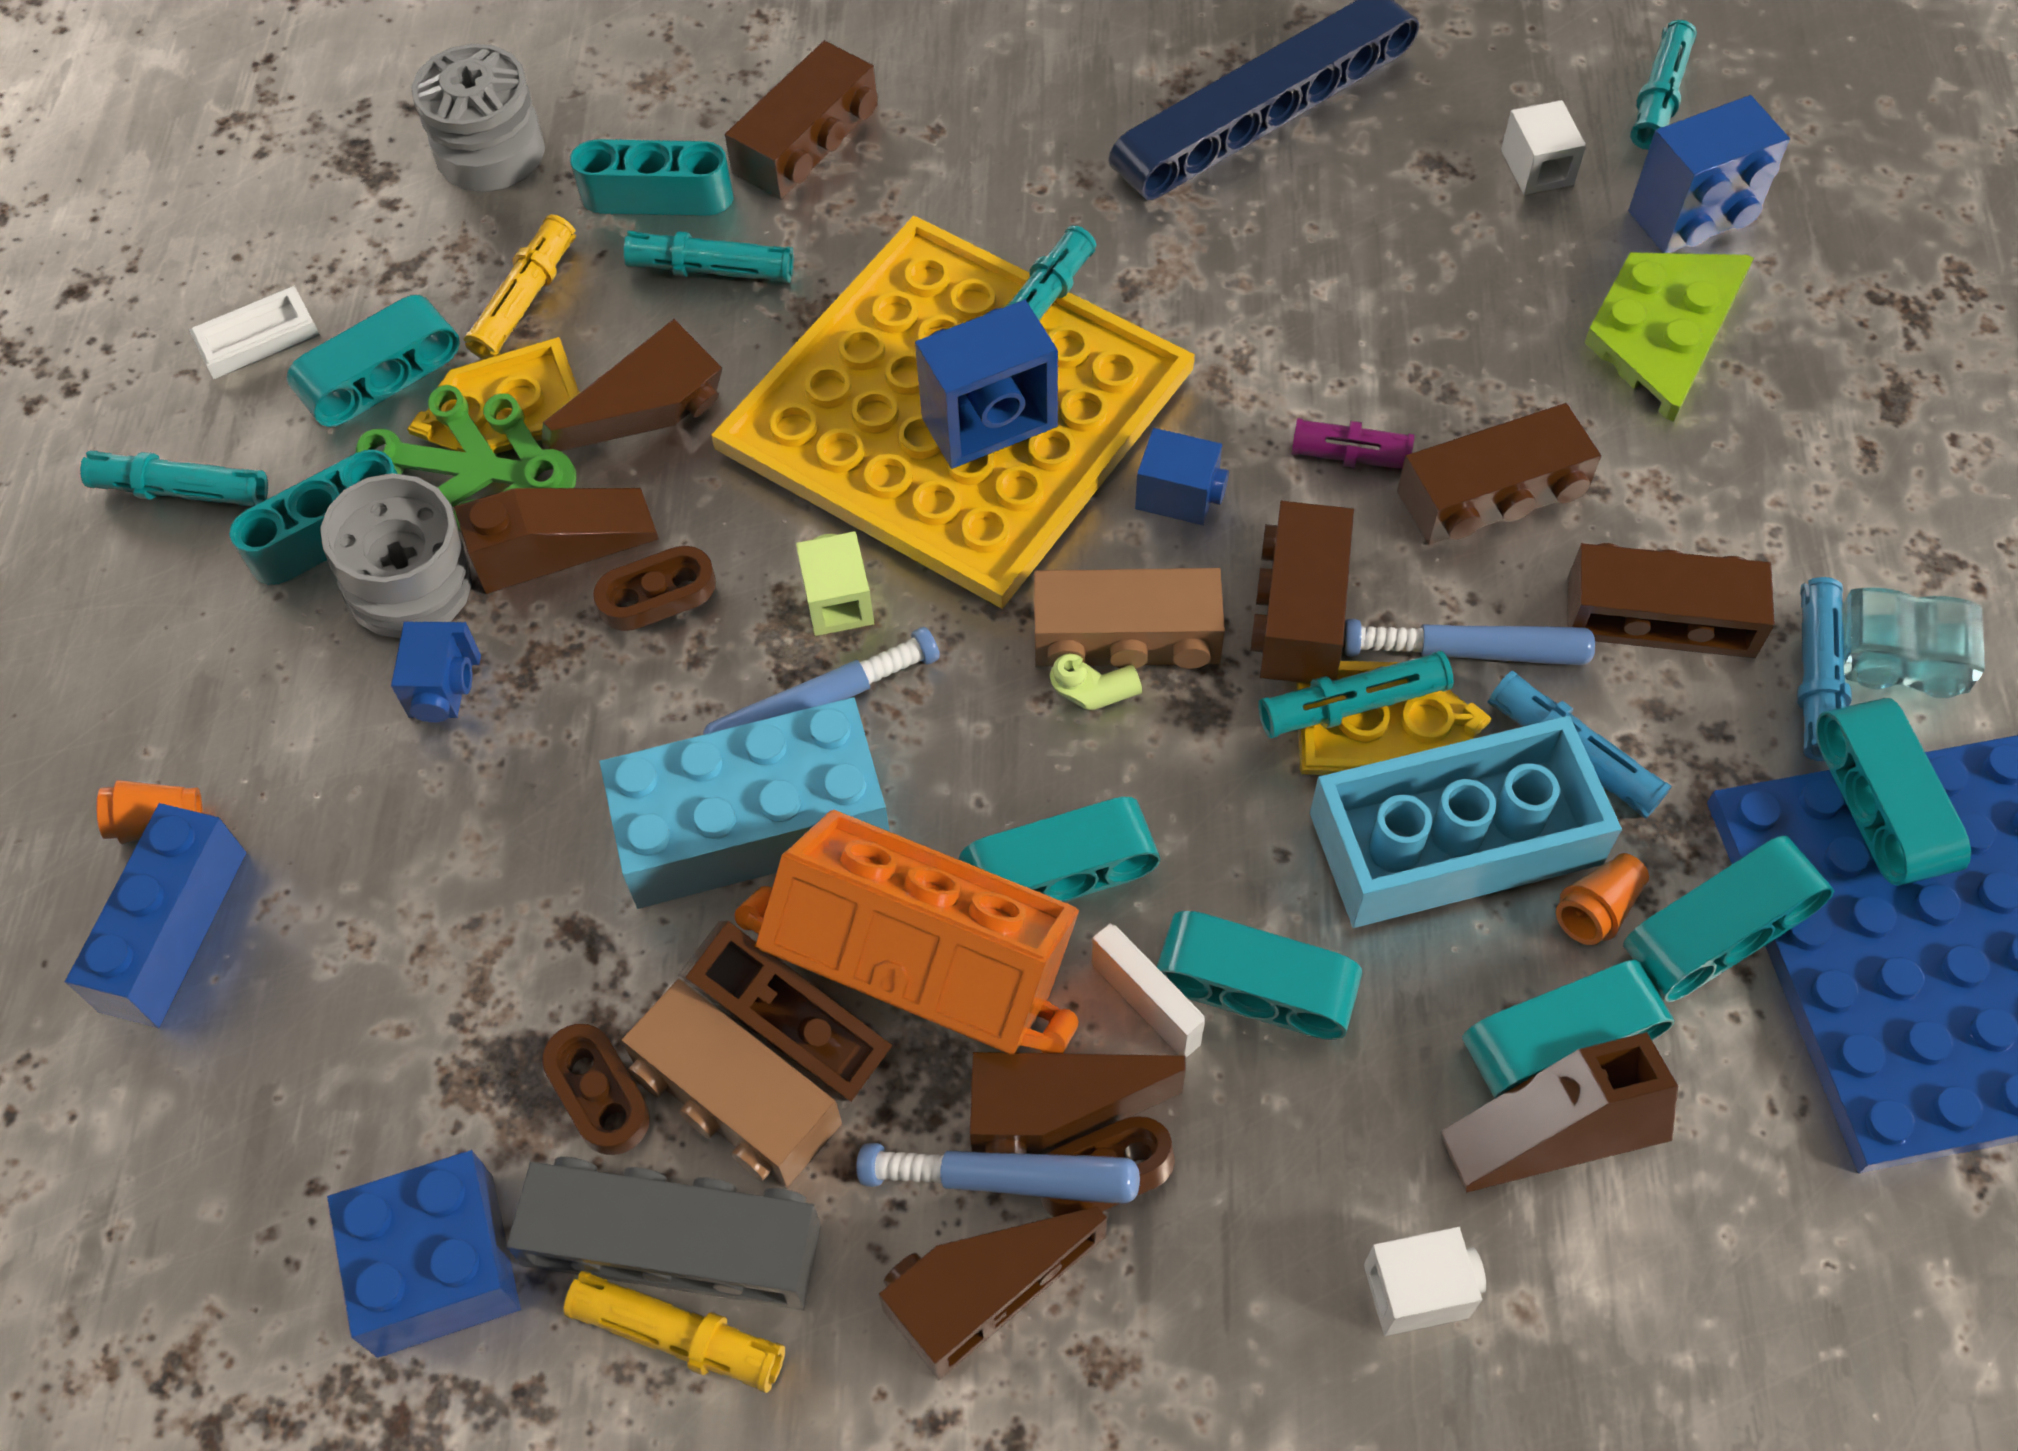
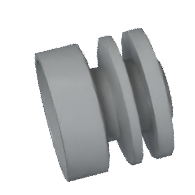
M462 45L449 48L431 57L417 71L411 86L413 102L420 115L422 127L427 132L429 146L437 168L449 183L464 190L489 192L508 188L526 179L540 165L545 151L543 134L536 110L532 105L523 66L512 53L494 45Z
M392 473L365 478L343 490L329 505L320 528L323 550L330 568L337 578L338 587L343 594L346 607L360 625L381 636L401 638L404 622H451L466 605L472 586L469 562L465 554L463 542L460 539L452 506L439 488L419 477Z

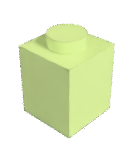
M856 531L838 535L823 534L813 540L797 542L796 548L814 635L819 636L873 625L874 617L870 590Z

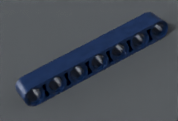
M1356 0L1128 130L1113 145L1109 154V165L1146 200L1157 199L1401 56L1417 37L1419 21L1394 0Z

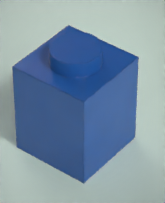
M1153 428L1137 472L1135 509L1204 526L1210 504L1221 505L1228 483L1229 470L1220 468L1223 444Z

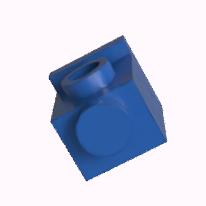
M403 623L391 687L408 718H416L431 723L443 722L447 718H458L462 694H469L471 690L472 665H480L481 653L467 623Z

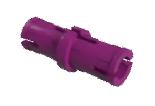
M1297 418L1291 455L1297 456V454L1339 460L1343 461V467L1353 469L1356 463L1402 469L1405 455L1413 452L1415 434L1405 435L1362 428V422L1351 420L1349 426ZM1328 439L1342 441L1346 443L1377 446L1379 447V450L1362 448L1351 445L1327 443L1325 440Z

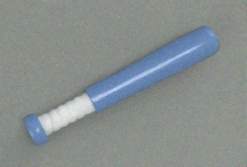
M1346 619L1342 653L1345 656H1358L1360 650H1392L1396 652L1402 650L1403 652H1420V656H1428L1434 652L1442 651L1447 657L1586 665L1593 659L1595 654V637L1591 630L1579 627L1422 624L1421 628L1406 629L1403 627L1375 628L1373 626H1361V621L1357 619Z
M920 627L911 633V639L906 643L892 647L886 652L883 651L877 656L870 657L868 660L859 662L856 659L821 676L719 718L706 725L703 735L851 698L870 689L872 682H876L882 677L885 678L891 673H896L900 669H905L909 665L916 664L918 661H922L925 665L934 663L940 658L939 649L928 628Z
M867 1143L860 1148L856 1164L859 1183L866 1187L879 1186L887 1179L905 1182L912 1180L913 1182H935L942 1184L945 1189L1125 1204L1135 1199L1140 1186L1139 1168L1133 1160L1123 1157L984 1153L951 1150L946 1151L942 1156L938 1154L918 1155L917 1153L886 1152L884 1146L879 1143Z

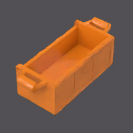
M830 810L781 855L773 887L761 886L735 911L734 918L737 925L743 930H753L758 934L755 947L759 948V950L1007 1054L1014 1055L1019 1046L1040 1049L1043 1053H1063L1078 1028L1079 1021L1074 1012L1069 1009H1059L1047 1001L1080 911L1076 909L1077 907L837 810ZM1037 1017L1049 1021L1043 1033L1031 1029Z

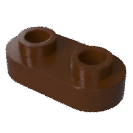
M677 546L610 570L596 583L593 597L600 618L607 626L620 631H631L702 605L713 594L716 578L711 560L705 552L693 546ZM693 581L686 586L677 587L682 582ZM627 602H636L634 605L621 607Z
M573 1024L556 1032L544 1049L542 1058L543 1068L586 1144L594 1151L605 1155L622 1154L636 1147L642 1141L649 1128V1109L606 1034L599 1028L589 1024ZM580 1059H594L593 1066L586 1073H572L573 1066ZM617 1112L626 1114V1120L620 1128L615 1130L604 1129V1123L611 1114Z
M1143 1116L1122 1119L1048 1153L1051 1155L1129 1158L1134 1162L1145 1160L1136 1164L1140 1172V1186L1137 1196L1163 1184L1171 1175L1175 1165L1169 1131L1159 1121ZM1040 1197L1043 1208L1053 1217L1097 1206L1103 1212L1118 1205V1203Z

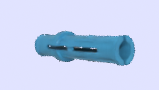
M1818 577L1808 580V584L1803 583L1800 587L1803 683L1797 689V703L1803 709L1804 716L1803 753L1805 757L1811 760L1825 762L1817 743V719L1824 711L1849 706L1852 701V690L1850 685L1845 682L1843 585L1837 579Z
M1513 670L1501 680L1487 702L1522 727L1570 715L1602 786L1626 802L1628 806L1645 819L1652 814L1672 788L1669 783L1664 782L1658 776L1649 772L1638 764L1636 760L1583 724L1582 721L1571 714L1573 708L1563 700L1557 704L1532 687L1530 683Z

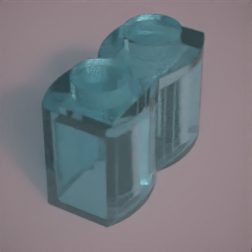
M1856 588L1850 590L1842 605L1845 657L1844 675L1845 679L1858 682L1861 686L1870 689H1885L1893 685L1903 684L1912 689L1925 692L1932 697L1950 698L1959 694L1969 693L1985 671L1982 606L1977 603L1947 596L1916 598L1905 592L1886 588Z

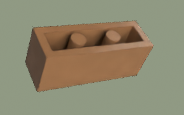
M1221 568L1034 571L1035 667H1053L1058 657L1069 653L1082 657V662L1088 666L1113 665L1117 668L1132 664L1135 669L1143 665H1177L1182 668L1192 669L1206 664L1221 663L1225 633Z
M679 978L622 1039L633 1062L628 1068L631 1076L652 1095L659 1097L666 1090L683 1104L679 1110L680 1115L704 1137L711 1139L718 1132L736 1147L731 1152L732 1157L742 1168L761 1182L770 1174L788 1188L842 1125L837 1103L832 1097Z

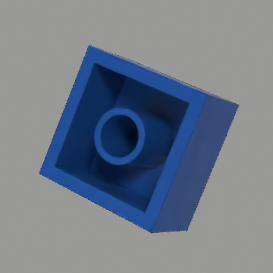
M1752 95L1656 129L1628 211L1662 253H1671L1686 246H1697L1708 238L1733 228L1742 229L1757 220L1761 214L1762 205L1772 181L1780 169V162L1790 138Z
M1026 299L1004 308L993 309L983 316L949 329L938 330L928 337L915 341L922 419L951 469L1058 427V349Z
M472 1150L327 1196L351 1338L377 1358L521 1311L510 1254L506 1247L507 1240L494 1179Z

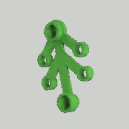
M443 385L436 388L429 396L428 406L440 423L449 426L465 452L403 443L394 432L387 429H372L365 432L359 438L355 453L364 450H375L379 446L385 445L382 452L391 458L398 474L403 473L405 469H413L455 476L437 487L449 501L452 508L457 504L461 505L474 501V499L464 500L492 482L510 484L503 491L512 488H574L577 477L573 463L564 453L554 449L540 448L523 422L524 413L513 396L505 393L496 394L487 400L484 406V416L496 432L506 434L521 461L496 457L469 416L467 400L458 388L451 385ZM457 400L456 405L451 410L441 411V407L446 401ZM512 408V412L507 418L502 420L496 419V415L500 410ZM553 469V474L548 480L536 481L541 473ZM454 510V516L457 522L458 530L462 534L458 518Z

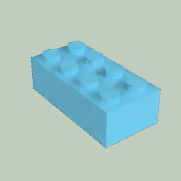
M855 697L599 761L623 877L637 909L777 873L781 855L833 809L890 832L886 806Z
M1570 715L1319 776L1309 813L1353 928L1601 866L1606 861L1622 831Z

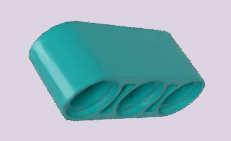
M596 139L579 144L570 155V164L581 203L587 210L593 213L710 216L724 212L731 206L734 199L726 153L721 146L713 142Z
M410 295L301 355L288 369L286 376L287 384L321 425L327 427L338 426L447 364L458 351L460 345L459 335L427 298L421 295Z
M364 450L355 453L241 513L231 524L229 532L231 542L252 576L258 582L266 585H279L327 561L323 550L320 528L327 508L341 492L365 478L392 473L398 474L395 466L388 455L378 450Z
M1882 698L1821 713L1816 722V737L1819 749L1883 877L1890 884L1900 886L1966 869L1971 858V847L1965 827L1899 704L1891 698Z
M1133 797L1109 799L986 836L966 846L959 855V860L1062 902L1139 879L1152 872L1161 861L1139 803Z
M1779 836L1761 845L1646 919L1626 937L1623 947L1633 960H1638L1656 990L1666 1002H1673L1697 990L1809 918L1829 901L1834 893V889L1788 836Z
M1180 911L1174 914L1156 966L1189 1000L1324 1040H1337L1346 1036L1363 975L1362 968L1357 962L1337 952L1195 911Z
M1628 960L1490 1015L1466 1030L1462 1035V1041L1495 1099L1578 1049L1645 1032L1648 1033L1651 1040H1654L1668 1031L1674 1025L1675 1020L1638 960Z

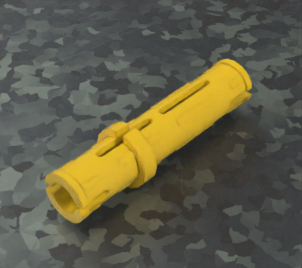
M547 215L528 246L521 247L512 258V270L493 295L471 330L463 338V341H466L465 346L473 354L482 359L497 356L542 286H549L557 275L555 268L557 263L577 237L574 234V227L567 220L558 215Z
M585 1270L578 1274V1280L574 1279L564 1303V1315L568 1318L576 1319L589 1325L592 1324L612 1334L673 1355L675 1358L688 1362L687 1368L700 1375H705L712 1371L741 1381L743 1384L754 1387L764 1393H768L771 1390L772 1383L776 1382L784 1361V1345L739 1331V1329L727 1325V1319L724 1316L713 1312L708 1313L706 1316L694 1312L691 1313L668 1302L609 1282Z

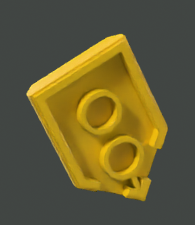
M560 337L451 369L437 386L451 385L460 390L468 402L469 416L494 454L514 448L506 434L496 432L486 420L484 406L489 398L500 393L513 396L523 410L524 424L534 439L539 441L542 440L543 422L580 393ZM457 400L446 401L442 405L441 411L451 410L456 405ZM429 407L426 412L420 411L407 428L410 435L455 451L465 452L449 426L440 423ZM512 408L500 410L496 415V419L502 420L507 418L511 414Z
M1340 661L1337 679L1400 662ZM1401 679L1368 688L1366 691L1367 693H1372L1405 684L1408 681ZM1296 682L1297 690L1310 687L1311 685ZM1451 690L1426 694L1425 696L1399 702L1391 706H1384L1344 717L1339 726L1327 729L1318 724L1298 730L1301 774L1327 775L1470 740L1490 724L1492 718L1473 702L1466 704ZM1339 696L1314 704L1303 706V709L1309 710L1337 701L1346 700V697Z

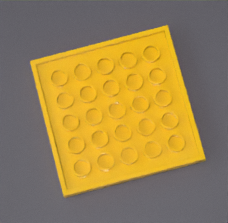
M913 215L711 434L714 449L1003 609L1192 372L1195 354L1069 292L1065 297L1057 298L1039 320L1058 349V427L951 469L922 419L915 341L928 337L938 330L949 329L983 316L993 309L1006 307L1030 278V272Z

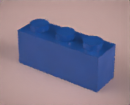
M162 803L158 804L65 980V983L98 1013L160 1028L247 853L219 817Z

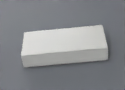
M295 286L189 329L213 379L319 335Z
M1110 923L1092 938L1091 965L1178 1055L1188 1057L1201 1045L1205 1016L1116 925L1113 926Z

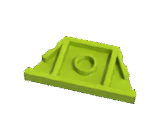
M1630 252L1594 318L1584 343L1602 360L1613 364L1618 371V375L1633 389L1641 384L1645 386L1662 402L1658 412L1664 418L1674 422L1748 274L1754 257L1736 254Z

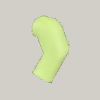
M1069 653L1058 657L1051 668L1050 680L1057 693L1084 710H1096L1142 694L1141 682L1132 664L1101 674L1082 662V657Z

